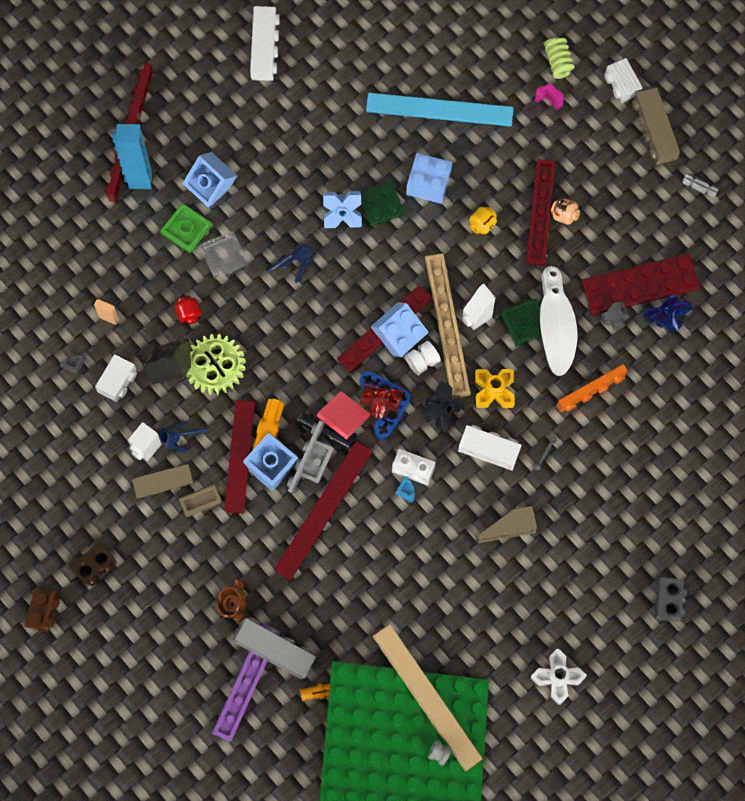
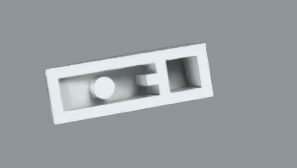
M485 284L479 287L463 309L462 319L473 330L492 318L495 297Z

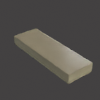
M188 464L132 479L137 499L194 484Z

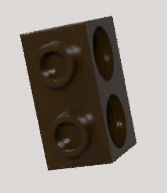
M100 541L69 567L87 588L97 584L100 580L99 577L104 573L108 574L113 571L117 561ZM106 556L107 561L105 563H97L99 557ZM84 569H92L89 576H82Z

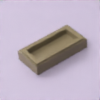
M215 484L179 498L186 518L222 504Z

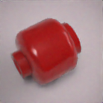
M188 295L176 301L177 304L174 306V310L181 323L191 325L199 321L198 317L201 316L202 311L196 298H191Z

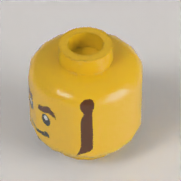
M479 207L469 218L472 231L477 234H487L497 223L495 211L490 207Z

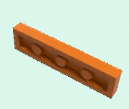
M624 364L560 399L557 403V408L560 412L564 410L568 412L574 409L580 401L586 402L596 392L602 393L606 391L612 383L618 384L622 382L628 370Z

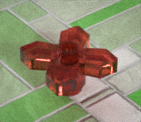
M366 384L364 393L361 395L360 404L371 406L372 416L386 418L389 410H399L403 391L396 389L387 390L375 385Z

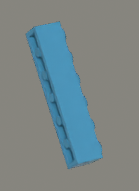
M117 124L116 131H113V143H115V150L118 151L117 154L118 159H120L124 181L128 183L129 189H151L152 170L140 124Z

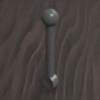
M551 436L549 438V444L547 445L545 451L540 457L538 463L534 464L535 470L538 471L541 469V463L546 457L552 444H555L557 441V438L555 436Z

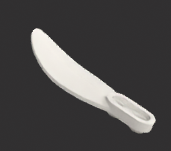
M549 266L543 271L541 276L544 298L540 307V328L548 364L555 375L561 376L568 371L574 359L577 346V324L572 306L564 294L561 272L558 268Z

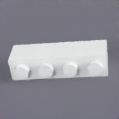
M254 6L251 80L273 81V74H277V63H274V57H278V46H275V41L279 40V30H276V25H279L280 16L276 14V7Z

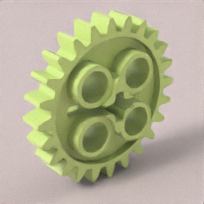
M213 334L210 335L208 340L203 336V342L197 339V346L190 345L192 352L186 351L189 358H184L185 363H187V365H184V370L187 371L185 375L187 378L191 377L189 379L190 384L195 383V389L201 386L202 393L208 389L209 395L212 394L213 390L219 395L221 389L227 393L226 387L233 390L232 383L239 384L237 377L243 378V373L240 371L246 370L245 366L242 365L246 363V360L242 358L244 352L240 351V345L235 346L234 339L229 342L228 336L222 340L220 334L217 336V339H214ZM216 349L222 350L218 355L213 354V351ZM205 352H208L214 363L218 364L225 377H222L215 365L211 364L210 359L204 354ZM200 360H206L204 365H197ZM227 363L233 364L229 369L223 368ZM211 374L217 375L214 380L208 379Z

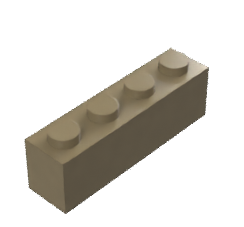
M658 88L637 92L633 100V108L635 111H638L639 125L644 128L645 142L649 143L651 148L649 150L651 159L655 160L656 165L677 160L680 150Z

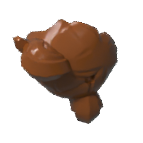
M236 579L231 586L223 588L218 594L217 610L224 618H235L238 623H241L245 618H250L249 613L245 611L247 602L243 592V581Z

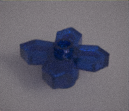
M671 296L660 307L650 309L643 316L646 322H656L658 327L666 328L669 332H673L682 327L680 315H685L693 310V307L689 301L680 302L678 297Z

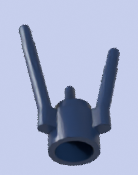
M302 243L267 271H273L284 262L286 263L282 266L283 269L294 260L299 263L304 262L294 281L297 283L307 265L312 261L310 256L313 252L306 244Z
M184 421L162 428L159 439L163 445H166L167 449L173 448L189 452V448L175 445L179 441L180 436L209 431V428L185 431L175 430L186 425L187 422Z

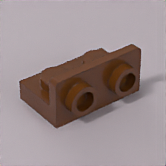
M34 588L24 625L25 628L49 632V629L53 627L55 622L54 610L58 608L60 603V597H58L56 591L52 590L50 592Z

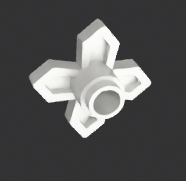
M556 649L549 656L550 669L538 668L531 676V679L538 686L551 685V698L560 705L568 697L567 684L579 685L586 678V674L579 667L567 668L566 655L559 649ZM560 674L562 679H557L555 675Z

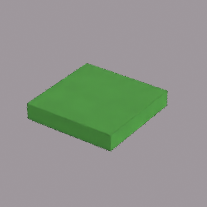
M182 203L160 230V233L191 253L213 225L206 218Z

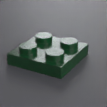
M392 181L360 191L361 206L370 228L405 215Z
M536 298L500 312L515 347L542 337L540 307Z

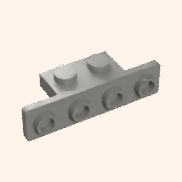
M319 420L318 424L315 423L311 430L313 436L310 441H306L303 448L305 454L302 459H298L295 465L296 474L294 477L291 476L287 483L288 491L292 494L301 476L319 484L334 451L333 447L317 441L325 424L321 420Z

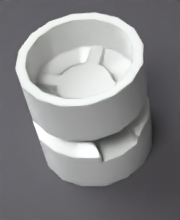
M429 341L419 345L418 350L413 349L405 355L408 365L417 376L425 372L428 365L432 367L441 361L438 352Z

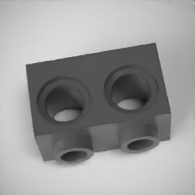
M659 578L657 581L655 620L679 622L682 617H685L686 606L682 604L683 597H686L687 586H684L683 579ZM673 586L677 594H670L667 587ZM666 606H673L676 611L675 614L668 613Z

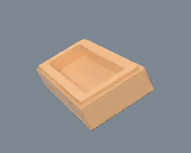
M97 299L94 306L99 318L116 325L119 319L114 305Z

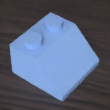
M210 152L199 155L183 184L207 207H210L230 189L237 175L215 154Z
M268 433L245 458L243 463L259 481L273 492L295 467L298 457Z

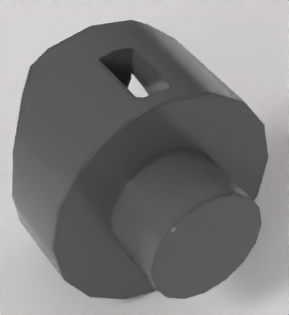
M615 302L608 311L601 312L604 324L612 326L613 330L623 328L625 326L624 321L629 318L624 302Z

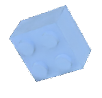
M416 153L407 183L406 195L442 204L452 171V162Z
M401 302L396 303L371 326L391 354L402 357L429 333L407 303Z

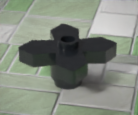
M441 381L435 390L436 395L427 397L422 413L428 419H436L435 427L440 432L447 433L452 425L451 413L460 412L465 401L460 396H452V387L448 383Z

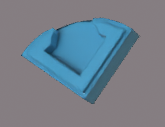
M404 477L395 494L413 503L415 497L414 487L411 481Z

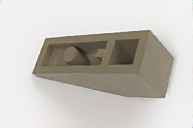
M527 505L515 507L516 509L510 511L479 534L478 543L536 533L537 526L533 507H527Z

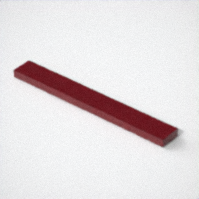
M357 441L354 443L278 562L274 572L289 581L293 579L371 456L372 450Z

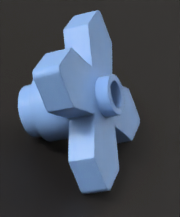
M349 191L347 195H337L335 192L323 193L324 206L330 210L324 215L325 228H336L342 220L350 227L362 226L361 213L355 210L361 205L360 191Z

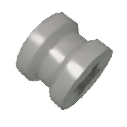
M436 740L430 749L428 758L430 760L435 759L439 765L443 766L452 748L450 746H443L439 740Z

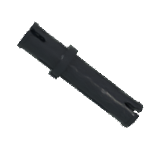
M303 413V417H300L298 424L312 430L315 423L318 424L319 421ZM324 424L320 435L328 439L329 443H335L349 451V447H352L354 440L350 438L346 440L334 429Z

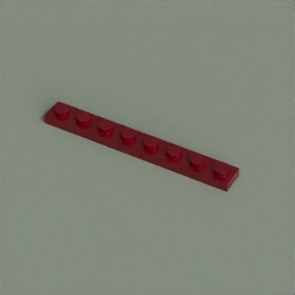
M144 63L143 69L139 71V84L135 85L134 101L130 102L129 118L126 117L124 124H139L154 73L152 64ZM118 151L115 152V166H112L110 169V183H107L105 186V194L108 201L116 203L124 176L122 174V167H120V159H118Z

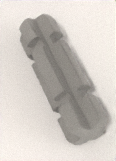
M690 174L685 175L683 184L691 185L692 188L704 194L706 192L708 196H716L718 187L709 186V183L699 178L694 179V176Z

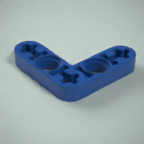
M366 371L360 376L361 388L389 402L374 428L375 436L380 440H386L393 433L409 405L410 394L405 389L377 374ZM371 377L372 383L366 385L364 378L368 379ZM377 381H379V383L377 384L376 390H375V389H374V384H376ZM387 385L390 388V392L382 394L379 391L380 387ZM393 390H396L395 395H393V398H390L393 394ZM402 395H405L406 401L402 400L401 402H398L397 396L401 397ZM395 410L398 416L395 419H390L387 416V412ZM386 421L389 423L386 427L388 433L380 434L379 428L382 429Z

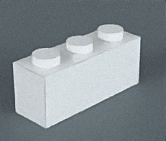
M467 425L458 452L513 471L521 444H518V441L515 439H504L495 432L487 433L478 426L471 425L470 427Z

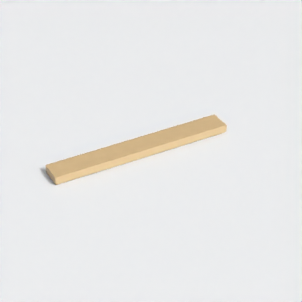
M444 253L425 256L448 383L452 387V396H470L471 393Z
M388 625L375 634L373 638L444 742L452 748L451 752L464 771H467L481 761L482 757L392 626Z

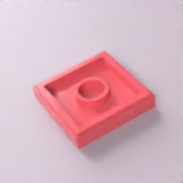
M342 391L317 414L319 419L346 440L370 416L368 411Z

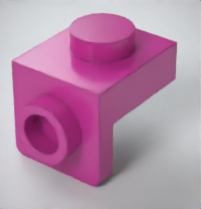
M548 83L546 86L542 85L536 90L535 101L537 103L546 97L556 110L563 106V93L551 83Z

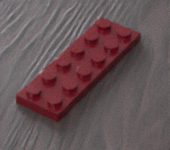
M690 253L581 280L591 316L608 311L615 302H624L627 308L700 290V284Z

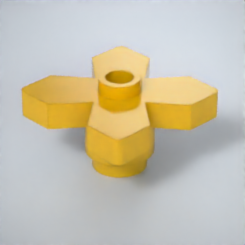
M477 369L475 371V383L483 388L482 391L476 394V408H488L494 399L502 408L514 407V394L506 389L514 382L513 369H502L498 375L493 376L487 369Z

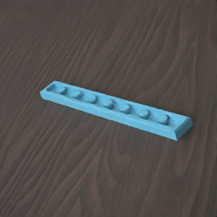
M368 93L366 112L502 126H512L513 107Z

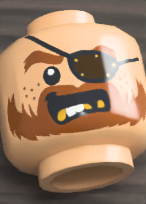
M560 198L554 201L551 214L554 220L564 224H571L574 220L578 219L580 210H578V205L575 201Z

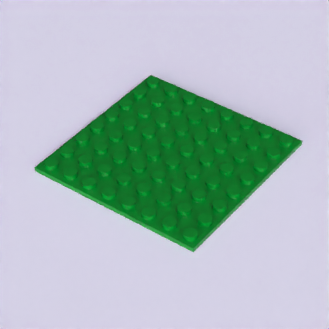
M332 662L320 801H481L489 680L423 672L482 757L481 761L467 771H464L452 752L443 766L439 765L435 759L430 760L428 758L430 749L436 740H439L443 746H447V744L395 669Z

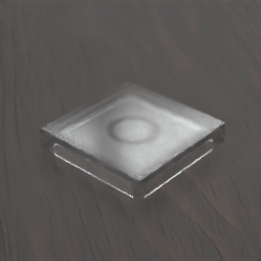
M234 231L199 245L214 279L249 265Z

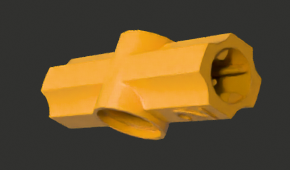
M268 399L263 418L260 419L258 424L257 438L253 450L268 433L274 438L277 437L280 427L279 421L285 405L280 400Z

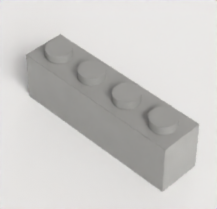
M250 617L249 619L245 618L242 620L232 642L299 679L306 677L316 658L311 654V650L303 646L301 648L294 645L295 642L288 637H279L277 635L278 632L272 628L267 627L265 629L261 627L260 622Z

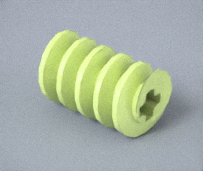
M551 38L544 42L553 77L557 79L568 76L575 67L574 64H570L573 60L569 57L571 53L567 51L569 46L566 45L567 40L565 38Z

